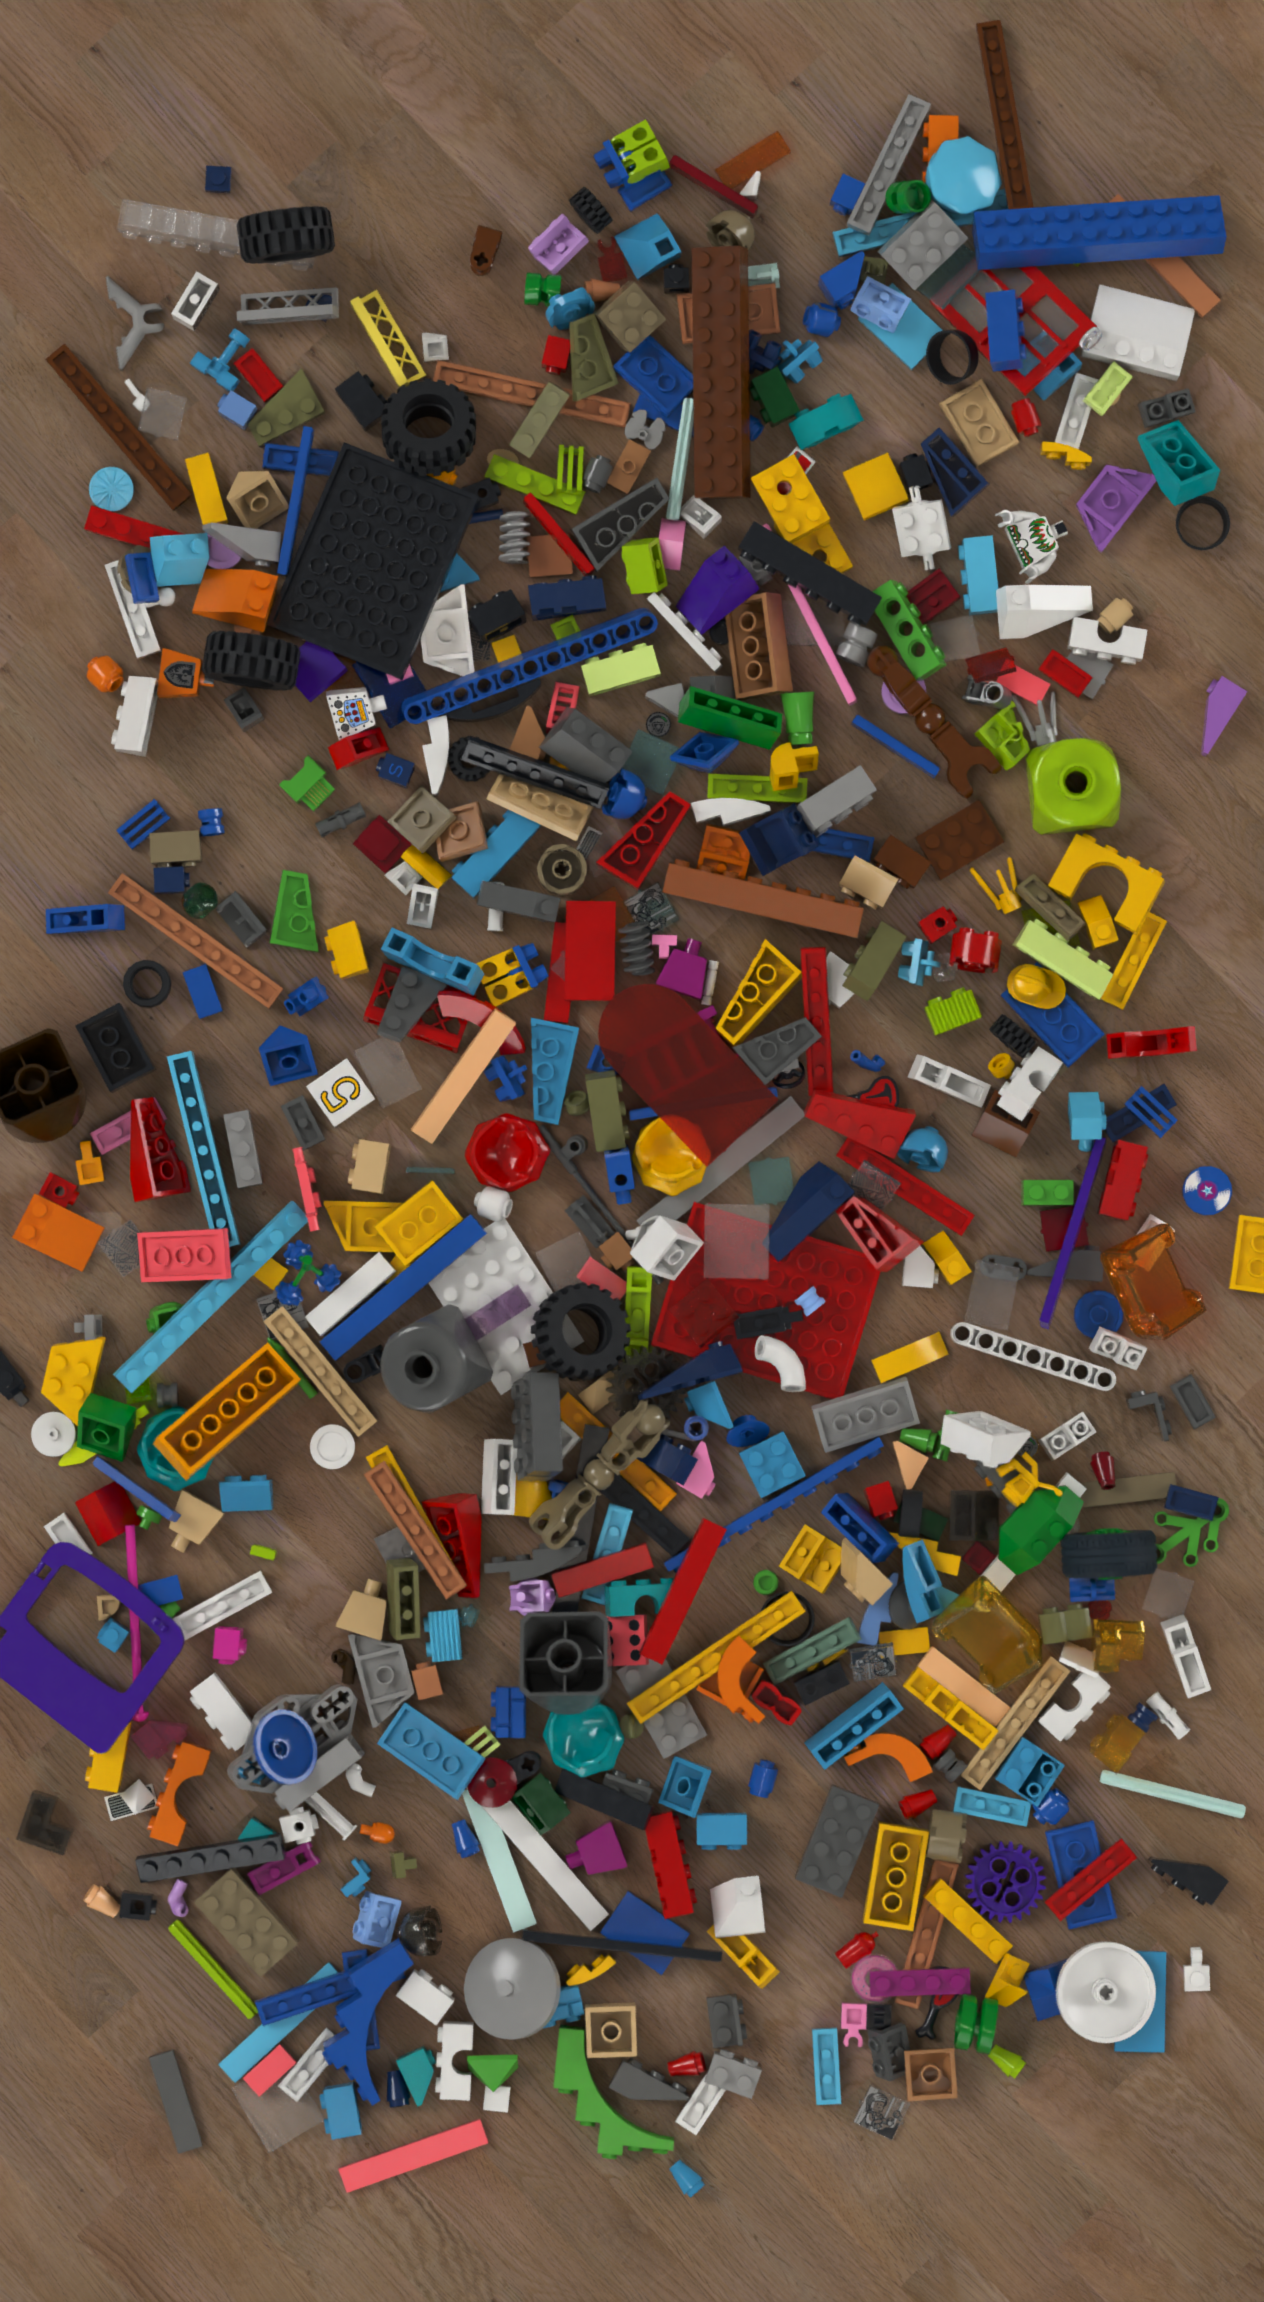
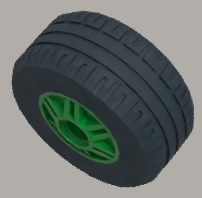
M1120 1528L1095 1529L1091 1532L1066 1534L1061 1540V1555H1063L1062 1572L1067 1578H1098V1580L1123 1579L1124 1576L1154 1574L1157 1569L1156 1535L1152 1530H1123Z

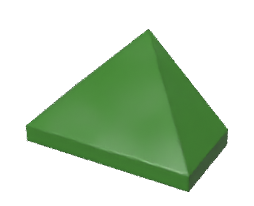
M517 2055L467 2056L468 2070L493 2093L518 2069Z

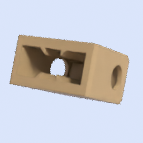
M185 1489L182 1490L175 1511L181 1514L177 1522L171 1521L169 1529L178 1533L171 1546L184 1553L190 1541L200 1545L226 1512H222L219 1508Z
M368 1578L364 1592L354 1589L336 1623V1627L381 1641L388 1602L387 1599L378 1597L382 1582Z

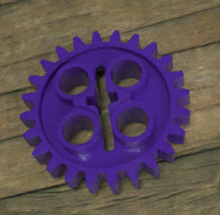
M999 1841L998 1848L995 1849L990 1843L989 1852L981 1848L982 1857L973 1856L977 1862L976 1865L968 1864V1867L973 1872L965 1874V1877L971 1880L970 1883L965 1884V1888L972 1889L973 1891L967 1896L968 1898H976L972 1904L973 1907L982 1906L979 1911L981 1915L989 1911L988 1919L990 1920L994 1915H997L998 1922L1000 1923L1004 1916H1007L1009 1923L1012 1922V1915H1016L1019 1920H1022L1021 1912L1024 1911L1030 1915L1029 1906L1038 1908L1034 1902L1035 1898L1043 1899V1896L1038 1893V1890L1046 1889L1044 1885L1039 1884V1881L1046 1879L1045 1875L1038 1874L1043 1869V1866L1034 1865L1039 1858L1035 1856L1030 1859L1031 1850L1028 1849L1023 1853L1022 1844H1019L1014 1849L1012 1841H1009L1007 1847H1004L1002 1841ZM996 1859H1003L1006 1864L1005 1868L1000 1872L992 1869V1863ZM1015 1861V1866L1009 1875V1880L1012 1883L1011 1885H1005L1000 1901L995 1902L996 1896L1002 1887L999 1879L1006 1878L1011 1862ZM1026 1869L1028 1871V1878L1022 1882L1015 1879L1017 1870ZM986 1882H993L996 1886L994 1893L990 1895L984 1894L982 1891L983 1885ZM1009 1892H1016L1019 1898L1015 1904L1010 1905L1005 1902V1897Z

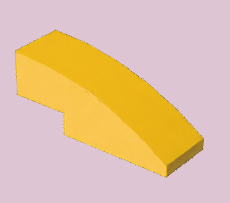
M209 452L185 459L203 525L208 523H229Z
M937 1332L872 1359L871 1362L880 1383H883L949 1354L940 1332Z
M889 1532L899 1542L898 1547L903 1550V1547L923 1539L935 1569L947 1574L958 1575L961 1556L937 1551L938 1541L924 1538L900 1537L899 1533Z
M714 1924L707 1930V1933L761 1989L780 1973L775 1965L746 1935L716 1938Z

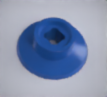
M744 1415L734 1420V1427L729 1430L726 1440L731 1446L747 1447L764 1440L768 1436L770 1428L765 1422L757 1420L755 1416Z

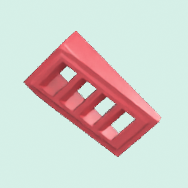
M560 682L555 683L546 723L547 734L560 717L556 716L555 712L563 713L566 708L557 705V702L571 705L570 708L576 709L580 686ZM559 692L566 694H572L573 697L568 698L558 695Z

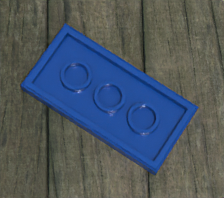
M1038 962L1034 964L1036 966L1042 967ZM1008 989L1001 994V997L1067 1068L1105 1035L1067 993H1065L1061 1004L1051 1009H1041L1020 1002L1011 996Z
M1094 1820L1045 1831L1058 1889L1102 1854ZM1109 1882L1065 1917L1069 1930L1117 1918Z

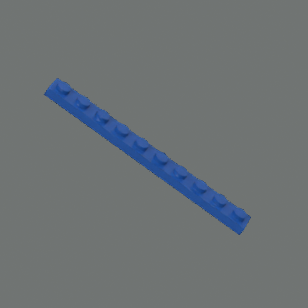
M879 1437L872 1439L724 1526L727 1530L719 1547L730 1542L729 1536L738 1532L739 1535H742L752 1529L751 1523L760 1519L762 1523L774 1516L772 1511L780 1506L783 1510L796 1503L794 1498L803 1494L806 1497L817 1491L815 1486L824 1481L827 1485L839 1478L837 1473L843 1469L849 1472L858 1467L860 1459L866 1456L868 1459L881 1453L880 1448L884 1446ZM688 1548L663 1562L668 1572L674 1570L677 1573Z

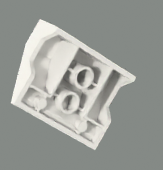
M1099 285L1091 316V321L1097 327H1094L1087 334L1081 357L1108 364L1114 361L1123 368L1177 381L1182 368L1195 309Z

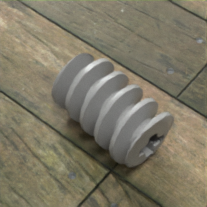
M522 511L505 512L506 514L500 516V521L506 524L499 526V530L506 533L499 536V540L505 543L499 546V550L505 554L500 555L499 560L508 564H527L529 562L524 561L523 557L529 556L530 552L524 551L523 547L530 546V543L524 541L523 538L530 536V533L524 531L523 528L531 526V523L524 521V518L531 516V513Z

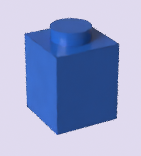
M842 174L830 200V206L833 207V211L844 216L847 213L851 215L865 183Z

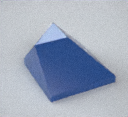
M699 732L674 752L670 759L691 770L711 773L725 762L739 745L738 739Z
M279 1026L259 1047L270 1086L318 1075L307 1035Z
M1068 1958L1027 1971L1023 1977L1037 2021L1060 2014L1056 2000V1984L1059 1973Z

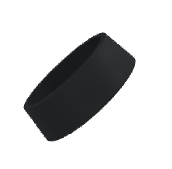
M940 331L933 335L926 349V360L930 372L938 381L944 384H957L970 377L977 368L979 360L977 346L974 340L963 331ZM950 334L958 336L965 344L968 352L969 363L963 377L951 375L944 368L941 361V344Z
M1198 496L1188 500L1177 513V533L1182 542L1192 549L1209 550L1215 548L1228 535L1230 529L1228 511L1221 502L1209 496ZM1199 503L1214 507L1220 513L1223 520V532L1218 541L1204 548L1189 544L1179 531V521L1182 513L1188 507Z
M780 1592L771 1596L765 1602L761 1611L767 1608L774 1599L784 1596L789 1592ZM793 1592L795 1596L804 1603L808 1610L809 1623L805 1632L796 1639L786 1641L777 1639L773 1635L768 1637L770 1641L780 1646L800 1644L807 1639L814 1627L815 1617L812 1606L807 1599Z

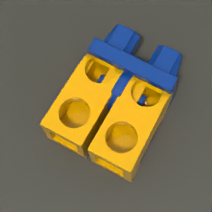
M533 943L522 947L517 945L476 963L485 974L481 980L483 987L501 977H506L484 988L490 1003L498 1008L537 988L538 983L549 977L543 964L532 970L530 969L527 961L539 956Z

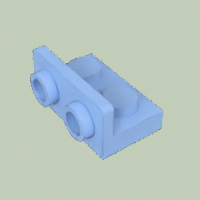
M867 276L850 311L857 314L860 318H864L880 328L894 333L911 298Z
M366 1890L360 1900L358 1920L353 1926V1939L362 1944L380 1948L390 1944L402 1901Z

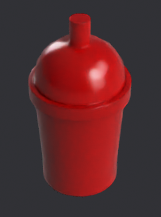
M867 1932L856 1933L849 1942L835 1952V1955L842 1965L848 1969L865 1956L872 1954L875 1948L874 1939L879 1934L877 1932H874L872 1935Z

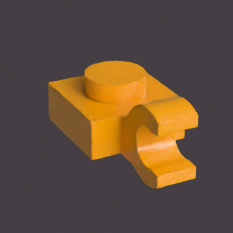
M91 1140L80 1142L83 1159L76 1160L79 1185L105 1181L101 1156L93 1158Z

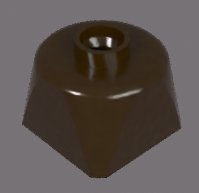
M47 1028L1 1049L0 1118L6 1131L15 1138L29 1143L50 1142L69 1133L78 1124L84 1113L86 1091L58 1031Z

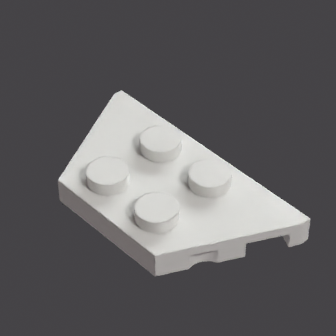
M464 584L459 585L436 600L421 636L423 662L460 676L475 672Z

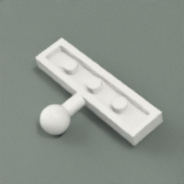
M117 560L106 564L105 568L136 657L140 659L161 651L147 608L158 604L164 607L170 606L174 603L176 596L171 588L162 587L158 590L160 599L158 602L134 604L132 594L121 584L122 579L120 573L118 574L117 572L119 562Z

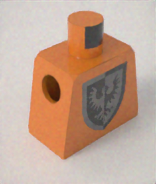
M163 648L157 696L159 698L199 696L200 685L214 687L215 680L204 675L202 671L203 661L201 659Z

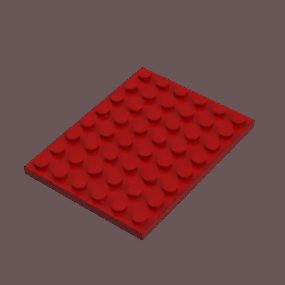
M694 1202L687 1225L704 1244L674 1281L670 1280L651 1345L695 1357L702 1351L709 1350V1344L722 1341L723 1346L731 1344L743 1373L781 1384L777 1368L771 1363L757 1360L755 1357V1345L759 1336L737 1340L733 1315L780 1306L788 1307L789 1312L802 1310L803 1321L792 1322V1329L764 1336L781 1340L796 1352L804 1368L806 1389L804 1391L829 1399L844 1396L881 1271L875 1269L863 1252L810 1236L778 1263L762 1245L772 1225ZM814 1286L816 1294L819 1297H823L826 1302L806 1317L802 1306L797 1305L794 1301Z

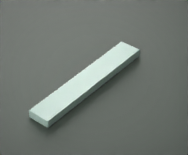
M467 1789L464 1790L462 1793L513 1933L537 1924L503 1830L483 1807L473 1800Z

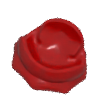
M504 1113L475 1127L465 1150V1159L480 1184L507 1192H514L540 1178L544 1164L550 1154V1147L534 1121Z

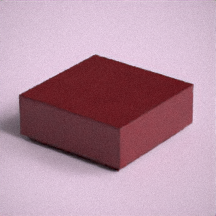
M976 1540L961 1560L981 1575L996 1556Z

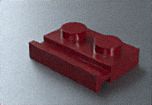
M940 568L910 589L906 596L910 604L914 603L921 614L918 618L923 625L961 599V596Z

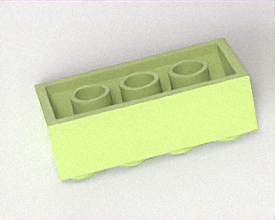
M1035 919L1034 922L1028 920L1012 945L1086 994L1100 1000L1113 976L1109 972L1111 967L1099 959L1095 963L1088 958L1090 953L1079 946L1076 949L1072 948L1067 944L1068 941L1058 932L1055 936L1046 931L1048 926L1038 919Z

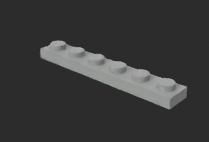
M910 94L908 95L847 221V227L865 235H870L886 202L887 189L892 183H895L929 113L931 103Z

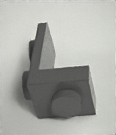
M1145 1390L1130 1393L1131 1398L1126 1399L1128 1409L1153 1404L1162 1441H1169L1168 1435L1172 1434L1169 1420L1164 1421L1162 1411L1166 1410L1163 1397L1158 1396L1157 1392L1146 1394Z

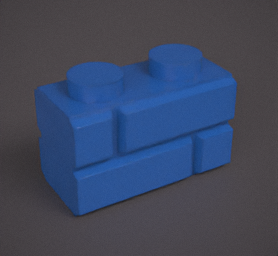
M496 1686V1692H491V1707H496V1717H491V1732H496V1738H526V1696L519 1690V1686Z

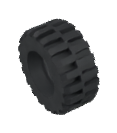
M323 206L292 207L264 211L244 216L237 223L240 254L245 263L263 264L300 260L330 253L335 247L331 212Z
M424 379L423 382L415 380L411 381L407 387L405 385L399 387L397 394L392 393L388 398V403L384 404L381 416L383 447L386 448L388 457L394 459V464L399 468L404 466L406 472L411 474L418 472L419 476H427V474L439 476L443 471L449 473L455 470V465L461 466L466 462V457H469L473 452V446L476 443V414H474L472 402L468 401V396L463 391L459 392L457 386L453 384L448 386L446 381L439 379L437 382L431 381V379ZM423 417L440 418L451 426L445 434L435 438H421L407 430V427L413 421Z
M213 631L206 639L202 671L208 678L238 686L278 691L291 690L296 684L301 652L297 645L273 637L244 632Z
M577 1283L573 1286H566L543 1300L539 1305L540 1310L534 1314L533 1320L536 1321V1324L531 1326V1334H535V1339L531 1341L533 1348L538 1347L540 1352L536 1356L539 1361L543 1359L546 1361L545 1368L547 1370H556V1373H559V1377L562 1379L569 1377V1381H579L581 1379L586 1381L607 1373V1371L618 1365L619 1360L624 1358L626 1354L624 1348L630 1344L631 1338L626 1337V1333L631 1331L630 1324L625 1322V1318L628 1317L626 1310L621 1311L619 1306L622 1303L618 1298L612 1299L610 1297L612 1292L607 1289L600 1291L599 1285L590 1284L587 1286L586 1283ZM569 1311H583L595 1321L599 1331V1342L593 1353L588 1355L580 1354L567 1344L563 1336L562 1325L565 1315Z

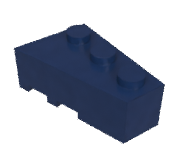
M940 427L921 443L951 517H954L990 484Z
M596 575L582 577V580L579 581L563 579L557 581V583L542 582L528 585L533 621L606 611L602 578L597 579Z

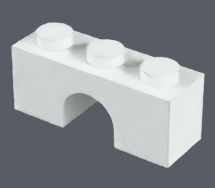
M1079 617L1073 618L1067 649H1073L1072 654L1087 656V652L1097 654L1098 659L1111 660L1112 657L1120 658L1121 663L1136 665V661L1141 662L1143 659L1147 636L1146 629L1123 625L1119 639L1113 643H1107L1098 636L1097 628L1099 621Z
M1039 1046L1033 1054L1028 1052L1021 1062L1023 1067L1019 1068L1017 1066L1009 1079L1012 1082L1006 1081L998 1094L1001 1095V1098L997 1105L1022 1121L1041 1093L1035 1087L1044 1092L1055 1078L1063 1062Z
M1081 1671L1071 1682L1080 1695L1078 1705L1073 1709L1065 1710L1053 1701L1037 1718V1721L1060 1742L1063 1738L1067 1741L1076 1732L1075 1725L1080 1720L1085 1722L1094 1712L1091 1708L1097 1702L1103 1703L1110 1695L1108 1690L1111 1686L1099 1675L1095 1678Z
M444 2021L443 2027H438V2042H442V2052H437L436 2067L441 2068V2077H436L435 2092L440 2093V2099L470 2101L472 2072H462L456 2069L452 2058L460 2050H472L474 2022Z

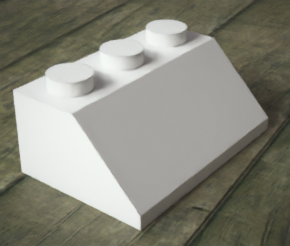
M129 676L128 682H123L121 696H125L123 706L119 705L116 720H120L119 728L113 731L111 744L115 745L114 749L116 751L146 757L158 698V680L156 678Z
M983 1411L944 1415L941 1444L949 1447L951 1452L963 1453L970 1460L983 1462L984 1466L998 1467V1464L1010 1462L1029 1439L1031 1431Z

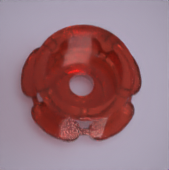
M1090 1601L1087 1606L1090 1617L1095 1621H1104L1110 1617L1112 1605L1109 1601Z

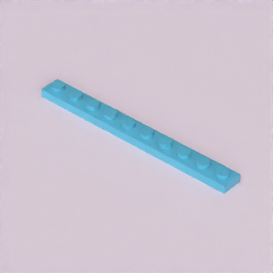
M291 1200L230 1260L232 1278L209 1280L113 1375L129 1392L132 1393L308 1222L307 1217H305L306 1214Z

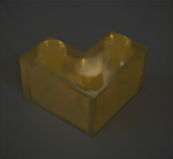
M1093 1619L1091 1650L1094 1671L1103 1673L1119 1672L1120 1659L1125 1661L1142 1660L1145 1637L1142 1621Z
M1121 1713L1118 1716L1113 1714L1105 1724L1107 1727L1106 1731L1102 1736L1098 1733L1089 1744L1092 1747L1089 1752L1116 1774L1131 1757L1132 1754L1130 1752L1145 1735L1144 1731Z

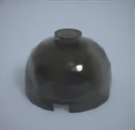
M420 1906L413 1908L403 1917L401 1926L398 1927V1938H400L404 1947L410 1953L417 1956H436L439 1953L442 1941H438L437 1932L442 1933V1925L437 1910L431 1908V1906Z

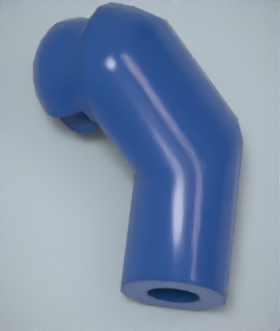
M854 1050L850 1055V1059L859 1067L873 1072H879L882 1070L881 1067L885 1065V1060L879 1055H875L872 1060L859 1050Z

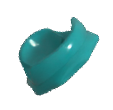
M180 1406L169 1408L149 1418L137 1446V1453L142 1461L146 1476L172 1491H180L191 1484L204 1480L213 1461L211 1459L186 1481L154 1446L155 1439L188 1411Z
M600 1702L593 1708L579 1714H556L550 1712L543 1731V1738L554 1764L581 1778L613 1769L625 1739L615 1711Z

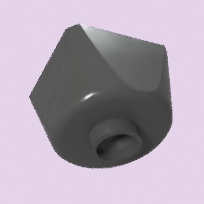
M450 1304L389 1336L381 1356L382 1378L393 1398L407 1408L429 1414L491 1381L493 1369L459 1307ZM425 1357L432 1363L433 1372L427 1367Z
M602 1612L527 1613L520 1620L519 1690L542 1708L556 1714H579L596 1706L605 1697L612 1684V1651L608 1618ZM570 1663H571V1664H574V1665L571 1666L570 1668H566V1669H561V1668H560V1667H562V1666L565 1665V1664H570Z

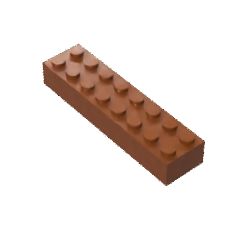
M675 859L674 863L669 862L663 893L857 938L864 910L863 907H859V901L845 898L844 903L835 901V896L821 893L820 897L810 895L811 890L796 887V891L786 889V884L772 881L770 886L762 884L763 879L748 876L747 880L738 878V873L724 870L723 874L713 872L714 867L700 864L699 869L689 867V861Z

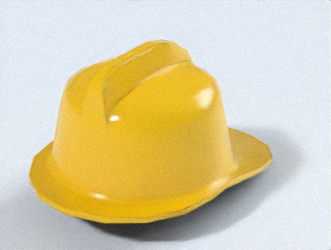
M1023 964L1017 966L1011 971L1007 979L1008 991L1014 999L1037 1008H1055L1061 1004L1065 997L1066 987L1063 979L1053 971L1036 965Z

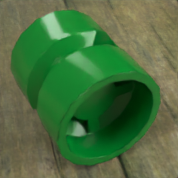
M921 180L897 181L888 187L885 200L889 209L894 213H918L924 211L929 206L931 192L927 184Z
M527 272L524 305L538 306L540 302H543L545 306L549 307L550 298L561 292L562 276L548 274L543 278L539 273Z

